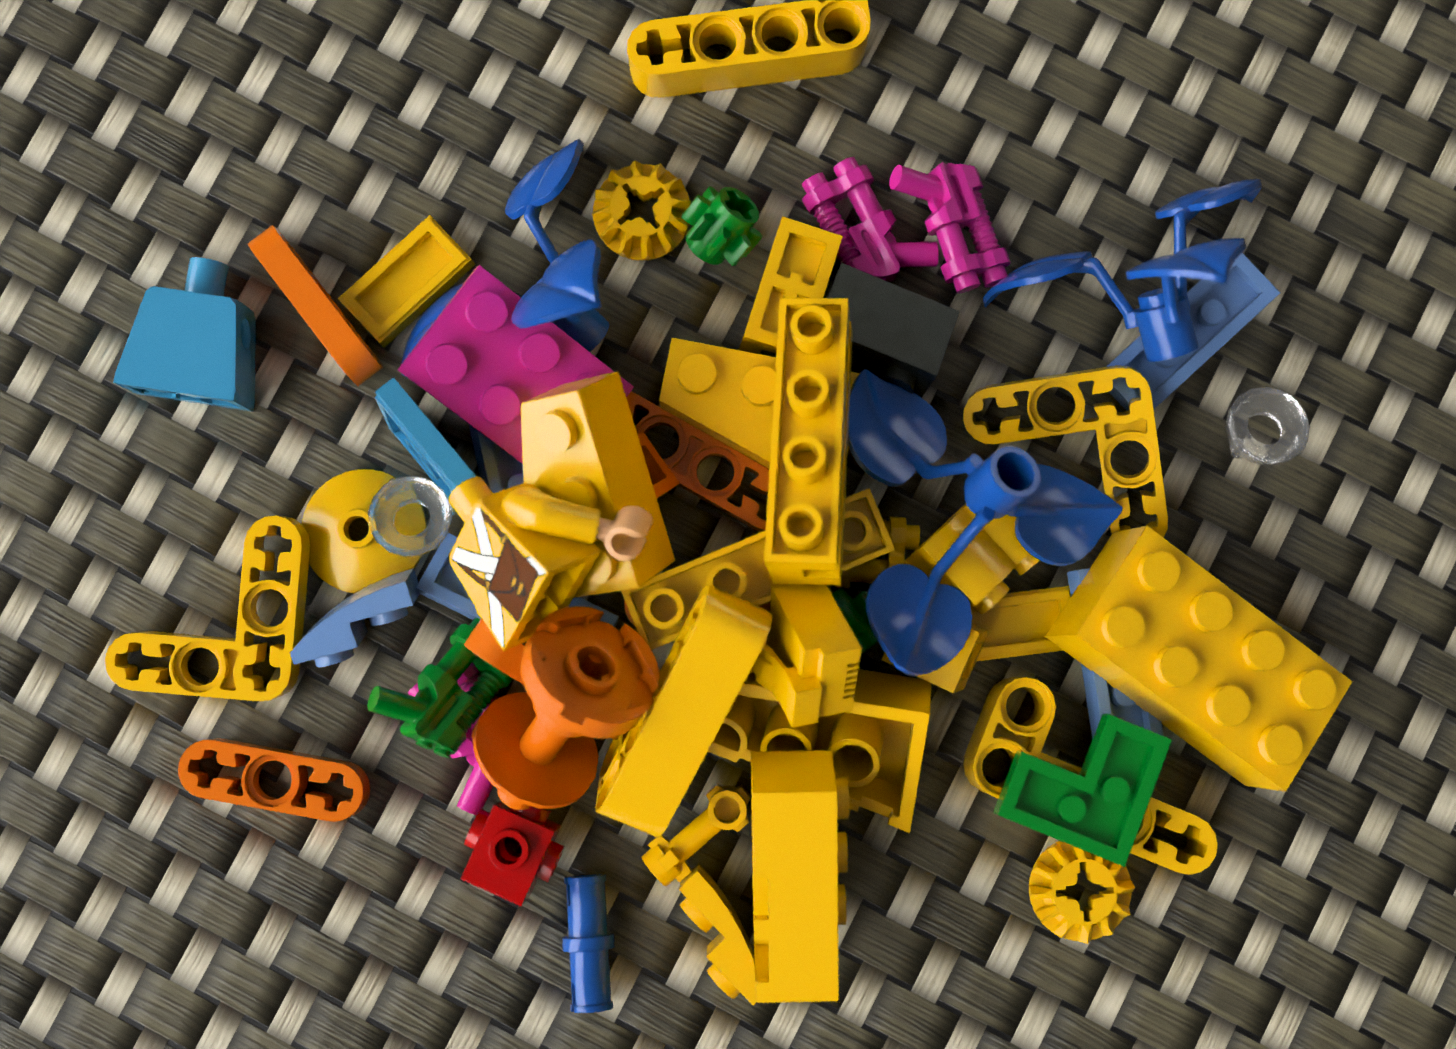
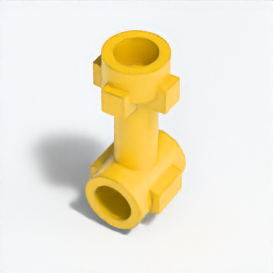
M717 783L706 793L709 801L706 810L670 841L662 834L660 837H655L648 844L651 849L641 857L647 868L661 884L668 886L673 880L677 879L678 882H681L688 876L692 869L687 860L721 830L733 829L738 833L749 823L747 804L751 796L742 785L733 787L722 786Z

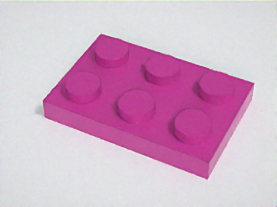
M478 265L397 371L523 465L521 403L562 384L614 371L552 322L528 328H518L511 318L514 308L521 297ZM620 376L627 397L634 387Z

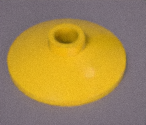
M372 469L347 471L328 480L310 499L301 522L310 537L309 565L329 585L349 593H356L368 585L412 568L415 569L423 555L427 542L426 515L416 494L398 478ZM364 518L369 525L368 534L360 541H353L349 535V526L355 519Z

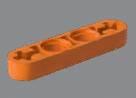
M631 391L626 398L633 421H635L638 409L647 413L635 427L637 434L643 431L646 434L655 426L665 425L671 427L679 436L677 451L671 457L663 459L679 482L678 486L753 529L761 532L765 531L766 521L757 516L760 505L756 501L743 495L742 504L740 507H737L728 502V500L740 489L746 470L758 476L750 483V488L767 495L770 469ZM710 456L725 458L734 469L732 482L722 490L713 491L707 489L700 484L697 478L699 465Z

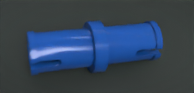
M606 874L564 877L567 894L569 936L562 938L563 951L570 953L572 1004L570 1006L571 1012L594 1013L613 1009L609 949L615 947L614 933H608Z

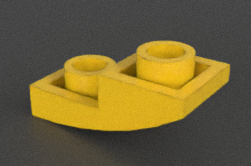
M698 863L692 869V872L680 882L679 891L686 897L680 903V906L687 916L704 932L707 933L713 926L720 932L707 945L706 957L712 963L707 969L709 976L731 999H735L741 993L754 1006L756 1004L755 965L751 943L729 900L713 878Z

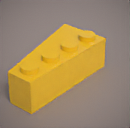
M857 669L858 675H856L857 681L855 682L856 688H854L855 694H853L854 703L852 711L819 717L818 723L792 728L781 704L771 692L755 681L756 674L751 670L708 752L736 763L740 758L751 762V752L832 750L835 778H848L849 809L857 812L860 806L887 817L888 825L910 833L930 716L932 683L918 678Z

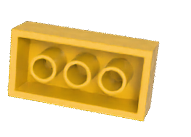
M1148 525L1112 533L1091 565L1085 578L1078 585L1045 636L1086 668L1105 679L1113 688H1117L1133 700L1145 712H1149L1161 721L1164 726L1232 777L1249 787L1287 791L1353 682Z

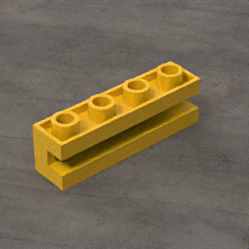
M780 298L764 554L765 565L772 582L776 584L841 585L853 338L852 323L849 321L850 308L848 298Z
M870 488L845 498L842 572L895 550ZM766 530L660 573L639 588L621 591L638 633L643 637L651 650L677 639L694 603L706 585H711L755 606L771 601L772 587L789 585L776 584L771 580L764 562Z

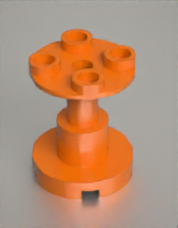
M584 606L565 607L548 614L525 644L520 670L527 692L511 693L493 701L476 722L471 735L478 765L486 778L497 788L501 801L508 807L516 810H526L531 806L539 809H556L579 800L596 778L599 756L594 738H611L630 731L638 724L653 703V693L659 686L660 677L656 658L643 637L626 623L618 630L611 624L600 620L605 613L603 611Z

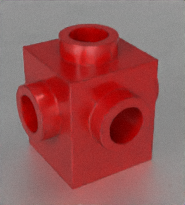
M502 801L494 804L491 812L480 809L465 839L464 845L472 848L473 852L460 879L522 906L530 897L537 879L547 883L550 881L565 848L564 845L555 842L561 825L548 820L552 810L539 809L532 806L526 810H516L508 807ZM509 837L516 839L520 843L522 848L521 854L511 850L508 844Z

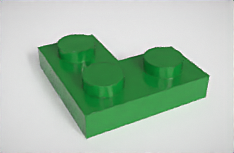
M1102 713L1079 775L1022 751H1016L993 813L1125 867L1172 739L1113 715Z

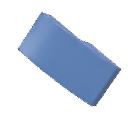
M414 568L372 583L333 607L311 627L290 652L293 664L314 660L317 667H326L345 661L354 655L353 649L359 646L367 634L364 619L369 618L372 626H378L407 616L409 614L407 607L413 606L419 596L416 589L418 580Z

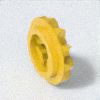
M634 160L630 166L620 170L611 169L608 178L600 188L595 190L592 216L599 237L613 252L632 260H652L671 252L685 237L690 224L681 216L691 204V201L681 178L675 177L661 163L649 165L641 164ZM628 192H631L633 196H638L643 202L651 198L658 199L652 207L657 229L650 222L646 223L641 217L634 218L632 221L629 219L626 221L625 217L631 212Z
M1057 841L1050 845L1036 860L1029 878L1031 905L1041 923L1060 938L1088 944L1091 940L1113 935L1115 928L1121 923L1123 918L1131 915L1129 905L1135 886L1130 879L1126 865L1125 867L1062 841ZM1080 862L1088 881L1106 887L1105 891H1099L1098 894L1088 897V907H1085V916L1084 912L1080 909L1078 900L1065 896L1062 893H1056V890H1066V886L1077 884Z

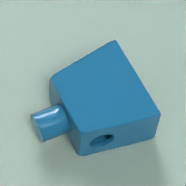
M192 257L189 261L184 291L157 286L149 287L145 291L113 380L114 384L139 395L253 412L255 404L256 319L254 311L242 302L230 297H224L229 270L228 265L211 259Z

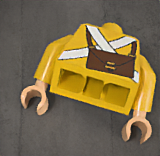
M472 477L459 484L452 491L448 499L451 506L465 523L449 554L450 564L474 603L477 614L484 620L501 649L505 651L528 641L548 614L569 606L601 552L594 543L595 538L604 540L606 550L617 560H631L640 554L646 542L644 536L648 534L653 524V518L648 511L641 507L626 506L620 509L614 520L611 521L600 518L601 510L560 500L541 492L533 484L522 483L493 493L481 477Z

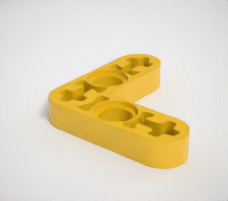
M1115 365L999 383L979 388L969 397L963 411V422L967 432L975 440L984 444H1001L1096 430L1104 494L1123 508L1120 515L1109 526L1111 533L1131 529L1130 526L1119 525V519L1130 516L1128 494L1125 492L1115 497L1113 487L1137 488L1153 481V492L1140 490L1141 502L1146 514H1156V521L1149 522L1146 525L1164 538L1168 529V513L1152 393L1148 381L1138 370L1129 366ZM1119 377L1125 378L1129 388H1139V397L1129 400L1128 411L1117 412L1112 402L1097 403L1093 405L1098 417L1083 419L1085 398L1079 386L1080 382L1093 381L1092 395L1111 391L1113 388L1112 380ZM1052 387H1061L1068 390L1075 401V409L1072 415L1059 423L1045 420L1037 409V400L1040 394ZM1020 391L1029 392L1027 413L1033 427L1020 428L1021 415L1003 418L1000 430L989 431L988 424L985 421L976 422L974 412L983 410L984 399L989 397L995 398L996 404L1000 408L1014 407L1019 404L1014 393ZM1127 440L1141 443L1148 451V462L1145 468L1134 475H1123L1117 472L1110 462L1113 449L1119 443Z
M267 516L254 522L247 531L243 549L236 638L155 631L124 634L113 641L106 653L105 665L110 679L119 687L132 691L247 701H268L290 692L297 682L300 671V663L293 664L290 652L303 637L311 548L310 537L305 527L296 519L290 517ZM279 526L281 527V536L292 540V548L290 552L280 553L277 572L291 571L290 582L281 579L260 581V570L274 571L275 554L272 550L264 549L265 537L275 536ZM269 589L279 591L284 595L288 603L287 616L277 626H270L261 621L256 610L258 598ZM254 634L262 637L285 635L284 645L275 644L270 646L269 662L271 666L280 668V678L269 681L267 688L263 687V677L253 675L252 668L254 664L264 662L267 643L254 644ZM141 647L142 654L145 656L161 658L171 656L169 667L144 669L140 671L138 676V667L128 664L127 656L130 652L139 651ZM201 647L209 649L214 653L219 665L217 676L208 684L197 682L188 671L187 663L190 655L194 650Z

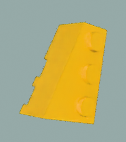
M671 338L659 398L661 408L770 469L776 357ZM851 372L850 390L860 373Z
M616 371L565 383L521 403L524 483L533 484L541 492L560 500L601 510L600 518L613 521L619 510L626 506L641 507L648 511L653 518V524L648 534L644 536L646 542L640 554L631 560H617L606 550L604 540L595 538L594 543L601 552L574 598L639 588L673 563L675 557L619 372Z
M832 750L751 752L752 910L756 1003L839 1001L838 925H846L847 907L845 884H838V873H847L848 846L846 832H837V819H849L848 778H835Z

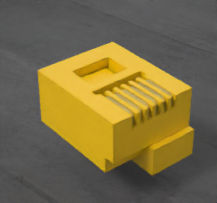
M789 584L772 587L770 603L772 622L767 636V644L763 645L751 669L756 674L755 681L771 692L781 704L792 728L818 723L819 717L852 711L854 703L853 694H855L854 688H856L855 682L857 681L856 675H858L857 669H859L858 663L860 662L862 648L827 585Z

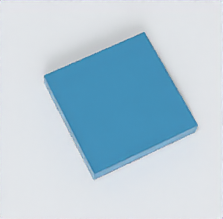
M394 377L375 391L377 395L375 399L388 428L447 499H449L450 494L459 484L469 478L477 477Z

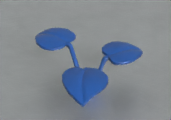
M578 138L562 150L544 158L530 169L515 186L507 201L505 214L511 220L524 215L527 225L550 262V265L543 274V278L539 279L518 301L511 320L518 328H528L552 322L591 352L602 341L609 328V322L596 310L601 307L597 281L601 260L600 247L590 239L572 246L559 255L539 220L542 205L552 201L559 195L575 171L584 146V142ZM463 283L441 295L424 311L408 337L402 363Z
M1261 179L1236 181L1221 187L1197 190L1179 197L1155 211L1156 219L1174 216V254L1146 261L1125 272L1127 280L1161 277L1162 288L1139 295L1137 298L1140 307L1137 309L1132 308L1099 259L1092 256L1091 251L1052 255L1018 267L1007 274V277L999 281L984 295V306L986 308L1000 293L1008 289L1054 280L1070 273H1088L1097 278L1123 315L1126 329L1138 327L1148 362L1168 360L1193 352L1199 346L1189 310L1191 307L1187 296V278L1211 280L1224 284L1233 262L1246 249V243L1244 238H1232L1205 242L1187 248V224L1201 210L1216 208L1236 199L1252 203L1262 188Z
M864 369L857 376L850 390L848 446L857 464L875 480L893 487L906 483L916 471L927 480L964 473L968 475L964 485V498L968 508L976 514L975 518L933 567L929 577L913 565H894L882 571L874 579L866 598V613L869 625L895 668L907 675L929 674L950 662L961 651L969 637L972 626V612L968 598L959 589L950 585L940 584L946 571L986 524L1006 514L1016 517L1015 534L1022 547L1028 553L1044 563L1053 566H1067L1078 562L1092 551L1105 530L1120 515L1123 508L1110 497L1083 480L1051 466L1037 464L1030 454L1015 446L1002 447L985 461L979 455L972 454L965 461L932 466L943 456L947 445L946 427L940 415L919 395L911 394Z

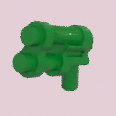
M475 618L469 625H459L449 637L452 647L437 665L428 664L418 676L419 691L416 693V696L375 686L368 699V711L405 721L400 727L402 735L416 740V745L422 748L433 749L435 754L449 758L450 755L456 754L466 741L465 734L472 727L471 725L475 723V720L479 718V715L483 713V709L487 708V704L491 703V699L495 698V694H498L502 687L506 688L513 678L490 665L464 646V643L480 621L479 618ZM473 662L481 676L477 678V681L473 683L469 691L465 692L460 688L457 681Z

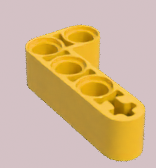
M804 0L655 19L641 23L632 31L627 43L628 61L633 83L641 93L650 97L663 98L835 76L851 72L860 65L865 55L871 20L868 0ZM833 29H844L850 32L855 39L845 44L831 41L826 36V33ZM780 36L789 39L794 46L789 50L779 52L769 49L764 42L769 38ZM723 44L729 47L733 53L727 58L717 60L707 57L703 51L708 46ZM683 49H690L691 62L684 63ZM662 54L663 64L651 65L650 56Z
M706 585L703 588L660 670L659 686L653 693V703L638 724L630 731L620 735L617 740L613 739L607 750L599 774L595 807L597 813L655 837H660L664 833L763 648L772 622L771 612L711 585Z
M1011 677L1003 679L993 686L986 698L964 756V772L971 785L988 795L999 798L1005 780L1000 783L990 784L983 776L982 764L986 755L992 750L999 748L1007 752L1011 764L1016 751H1022L1078 775L1080 774L1082 768L1041 752L1056 710L1054 695L1047 685L1038 679ZM1017 688H1023L1028 691L1035 705L1030 719L1022 724L1014 723L1007 715L1006 710L1007 698ZM1151 797L1130 853L1177 873L1191 875L1200 873L1211 865L1216 857L1218 843L1216 834L1208 822L1194 814ZM1155 825L1180 833L1183 837L1188 838L1185 849L1175 848L1171 844L1150 837Z

